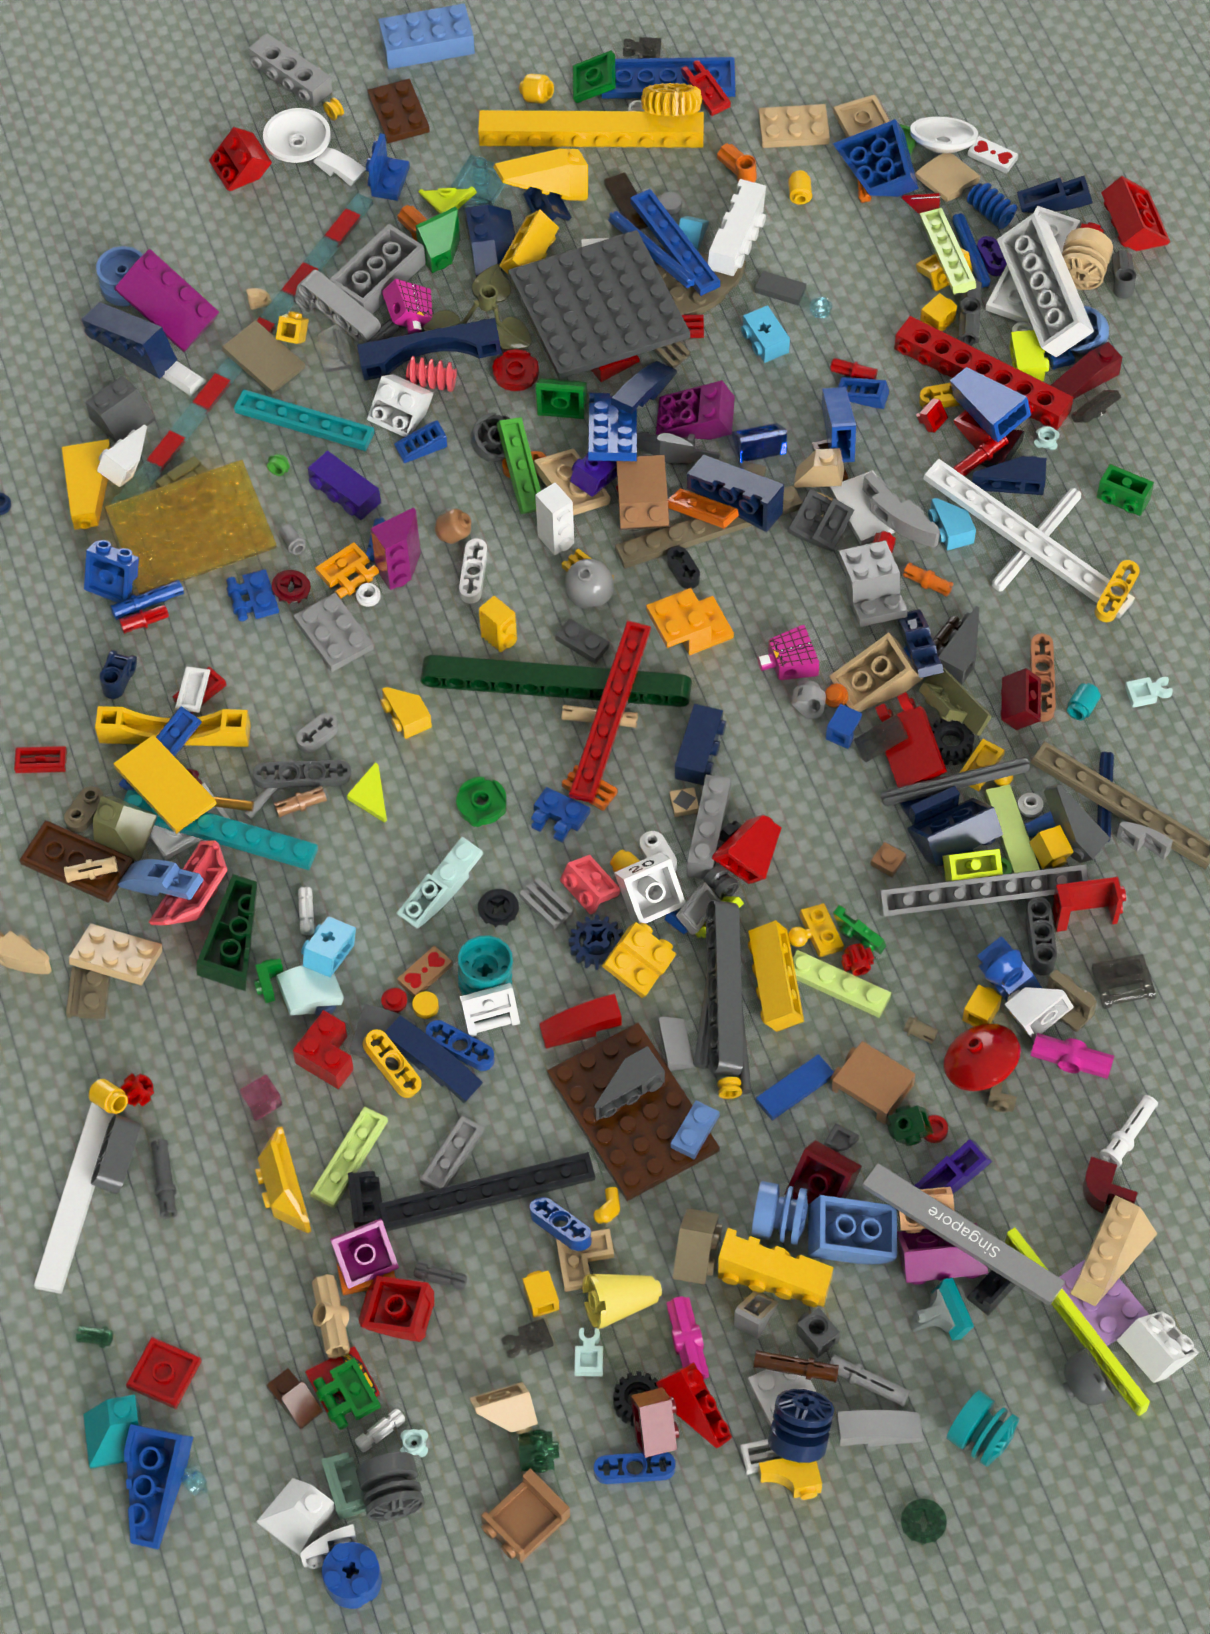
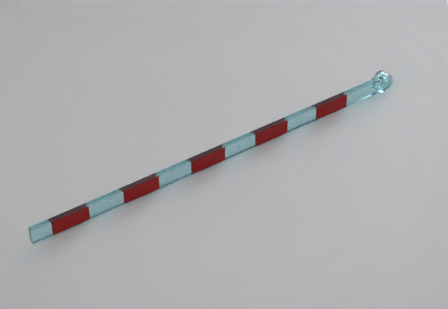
M357 193L257 319V322L270 333L274 331L278 325L279 316L287 314L296 303L295 294L298 284L313 270H322L374 204L373 199ZM227 357L133 478H131L120 494L112 499V510L117 518H131L135 515L136 504L243 370L232 359ZM128 504V507L123 506L120 508V505Z

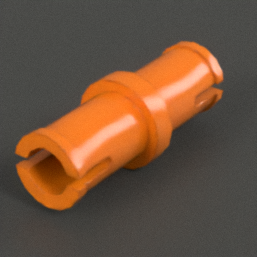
M908 563L904 569L903 577L921 584V587L924 589L930 588L945 597L952 590L953 582L936 576L932 570L926 571L912 563Z

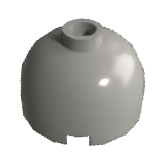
M596 559L577 561L566 574L565 588L567 595L575 605L583 609L602 606L610 599L614 592V581L611 571L604 563Z

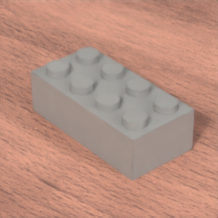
M388 224L330 280L373 314L385 303L382 291L395 279L407 282L426 264L424 246Z

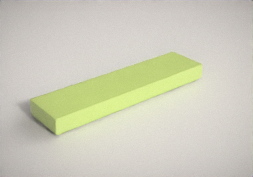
M1011 785L986 789L985 795L988 804L995 808L1003 832L1000 839L1006 857L1012 865V873L1040 870L1034 851L1029 844L1030 840Z
M364 1106L311 1191L312 1198L335 1209L349 1186L348 1173H357L388 1122L386 1116Z

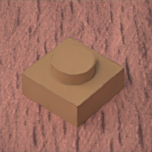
M884 842L872 858L871 866L893 877L905 861L906 854Z

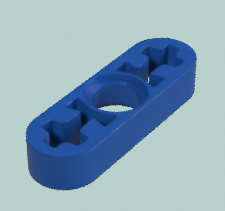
M434 1020L427 1025L426 1034L463 1063L479 1071L489 1070L494 1065V1051L489 1045L441 1020ZM442 1030L443 1036L437 1035L436 1038L433 1037V1031L438 1032ZM458 1040H463L468 1046L462 1051H457L453 1048V1044ZM484 1053L487 1054L488 1060L482 1059L478 1061V1055L483 1056Z
M539 1197L530 1203L532 1221L574 1251H583L591 1246L590 1228L554 1201L546 1197ZM558 1221L567 1222L563 1227L554 1226Z
M668 1452L647 1458L642 1453L603 1455L594 1463V1476L602 1484L668 1480L675 1473L676 1462L674 1457ZM648 1460H651V1466H658L661 1460H665L666 1465H671L667 1466L664 1472L660 1470V1467H651V1473H647ZM632 1461H638L642 1464L643 1469L639 1474L634 1475L627 1471V1465ZM619 1462H622L623 1475H619ZM604 1464H609L610 1469H615L610 1470V1475H604L603 1471H599L603 1469Z

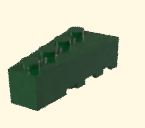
M232 874L197 960V976L246 991L257 898L256 881Z

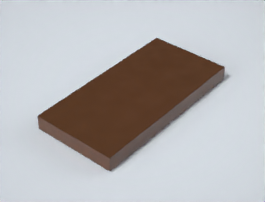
M45 820L19 860L23 866L107 903L110 902L119 888L118 883L130 865L134 863V859L47 820ZM115 856L118 872L96 876V879L92 880L85 878L67 883L64 867L86 863L88 859L95 861Z

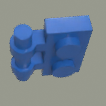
M266 569L242 575L243 584H238L235 577H229L226 580L228 585L226 590L228 596L233 601L232 609L239 621H246L248 619L247 613L254 612L256 619L279 613L275 595H273ZM248 594L250 601H243L241 596Z

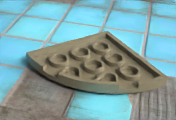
M659 246L668 254V252L664 249L663 246ZM700 253L708 264L709 254ZM654 261L681 315H700L717 306L725 299V296L732 288L738 285L746 268V261H744L742 268H738L734 276L713 271L721 281L720 287L700 296L694 287L685 288Z

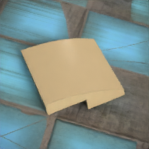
M942 153L915 173L919 181L934 193H940V197L946 202L961 197L963 190L978 184L981 177L952 153Z

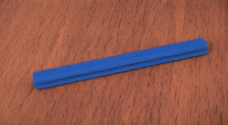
M614 211L609 214L608 221L623 234L638 230L652 259L685 288L695 285V277L621 213Z

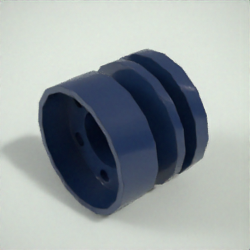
M790 1389L781 1392L775 1402L774 1420L772 1421L768 1438L770 1449L778 1456L798 1463H810L824 1457L835 1410L832 1402L825 1396L806 1389Z

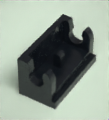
M374 1171L348 1173L354 1228L380 1219L379 1203H382L379 1177L375 1176Z
M991 1270L967 1296V1299L988 1316L1016 1285Z

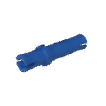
M176 580L137 596L135 594L131 595L125 601L110 605L115 620H118L124 616L139 613L141 609L143 610L183 595L184 590L181 582Z

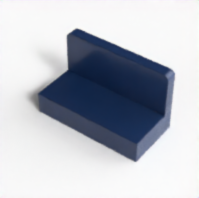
M529 187L524 192L523 196L532 213L541 210L552 221L556 217L567 221L572 218L560 194L550 192L549 195L542 194L540 189Z
M953 786L938 794L901 802L900 806L912 825H915L958 805L960 793Z

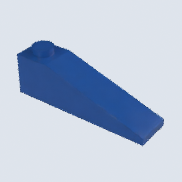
M130 1424L124 1449V1462L127 1463L128 1479H126V1489L129 1490L130 1507L128 1508L130 1542L132 1544L159 1549L188 1464L193 1436Z

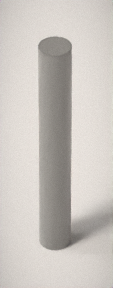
M293 770L283 771L282 776L287 779ZM264 788L254 800L253 811H244L243 816L251 820L278 788Z

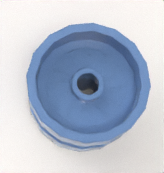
M114 247L99 257L96 271L101 293L106 301L117 306H131L114 288L143 255L140 251L133 247Z

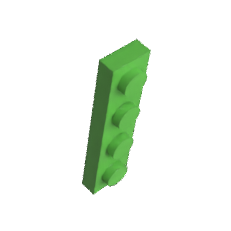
M522 417L500 420L497 423L520 514L536 512L535 494L540 492L541 489Z

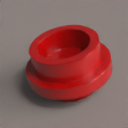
M390 988L381 997L383 1008L395 1013L401 1012L408 1002L406 993L399 988Z

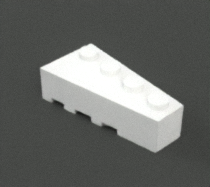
M740 179L738 182V192L732 196L729 212H726L723 217L721 228L717 231L708 257V265L713 271L734 276L737 269L742 268L745 254L748 255L750 253L752 240L756 241L759 227L763 228L766 220V214H763L766 186Z

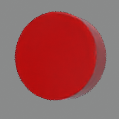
M930 1115L928 1118L934 1134L923 1138L930 1143L942 1142L948 1133L947 1121L941 1116Z

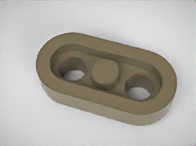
M93 786L84 788L64 815V820L70 831L76 833L83 832L91 825L100 799L104 796L99 788ZM75 815H81L79 818H73Z

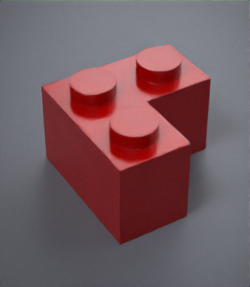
M323 1010L293 1049L295 1063L338 1090L354 1070L351 1055L339 1049L348 1037L345 1022Z

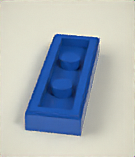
M818 1054L757 1096L756 1102L773 1121L830 1081L834 1071Z

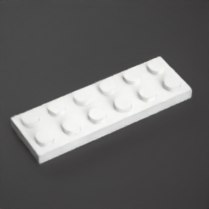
M1037 206L1034 213L1049 223L1062 253L1067 235L1072 230L1079 228L1080 220ZM1006 265L986 304V311L1017 322L1030 323L1031 321L1008 265Z

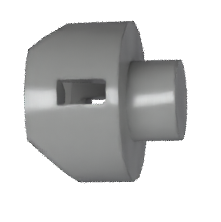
M806 681L803 685L797 686L793 690L791 704L806 719H816L821 717L824 712L826 693L819 688L818 683Z

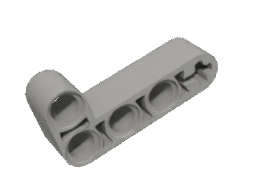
M313 270L298 284L295 301L301 309L310 312L316 307L359 343L368 342L380 330L381 324L374 315L320 271Z

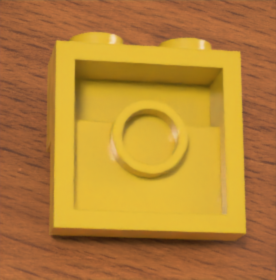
M635 922L627 928L602 967L643 998L648 994L658 977L664 974L676 953L672 951L673 946L669 941L665 939L658 940L652 935L653 930L645 923L638 924Z

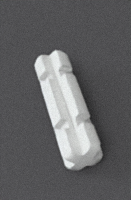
M301 887L298 889L300 931L302 935H312L315 931L312 889L310 887Z
M394 1409L388 1414V1418L384 1417L367 1430V1434L362 1433L355 1439V1443L359 1450L362 1452L368 1451L373 1447V1443L377 1444L393 1432L394 1427L398 1428L405 1422L403 1413L399 1409Z

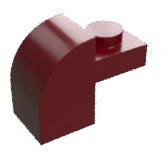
M1091 1156L1083 1183V1194L1087 1203L1100 1213H1103L1105 1204H1111L1115 1195L1134 1204L1138 1192L1112 1184L1117 1164Z

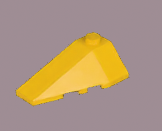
M556 149L495 163L493 166L502 183L523 189H529V187L538 188L542 194L549 195L550 192L557 193L564 200L586 201L588 198V164L579 149Z

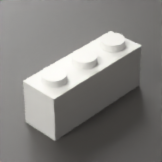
M553 483L535 494L538 537L554 555H557L561 551L568 550L574 544L573 501L556 483Z

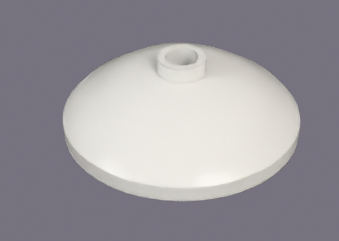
M292 108L279 112L267 122L263 131V141L267 151L275 158L291 163L305 162L316 158L325 151L331 139L330 127L326 119L319 113L305 108Z
M926 117L915 121L910 127V135L918 144L938 154L955 153L967 149L978 139V131L973 125L950 117Z

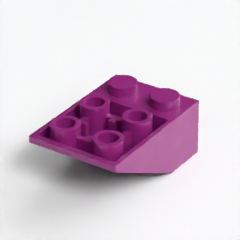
M721 380L660 396L656 435L670 433L683 438L688 437L689 434H695V439L706 440L731 435L735 402L734 394Z

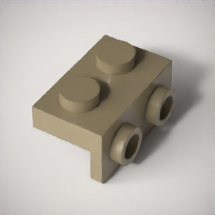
M1056 969L1049 976L1046 989H1059L1066 993L1074 1008L1060 1018V1020L1075 1032H1078L1094 1016L1097 1001L1089 991L1082 990L1074 984L1070 976L1062 974Z

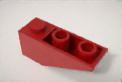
M694 1362L669 1373L655 1382L658 1388L663 1387L669 1397L672 1396L674 1398L677 1408L675 1414L716 1449L733 1438L728 1424L723 1420L716 1401L704 1382L702 1373L697 1369Z

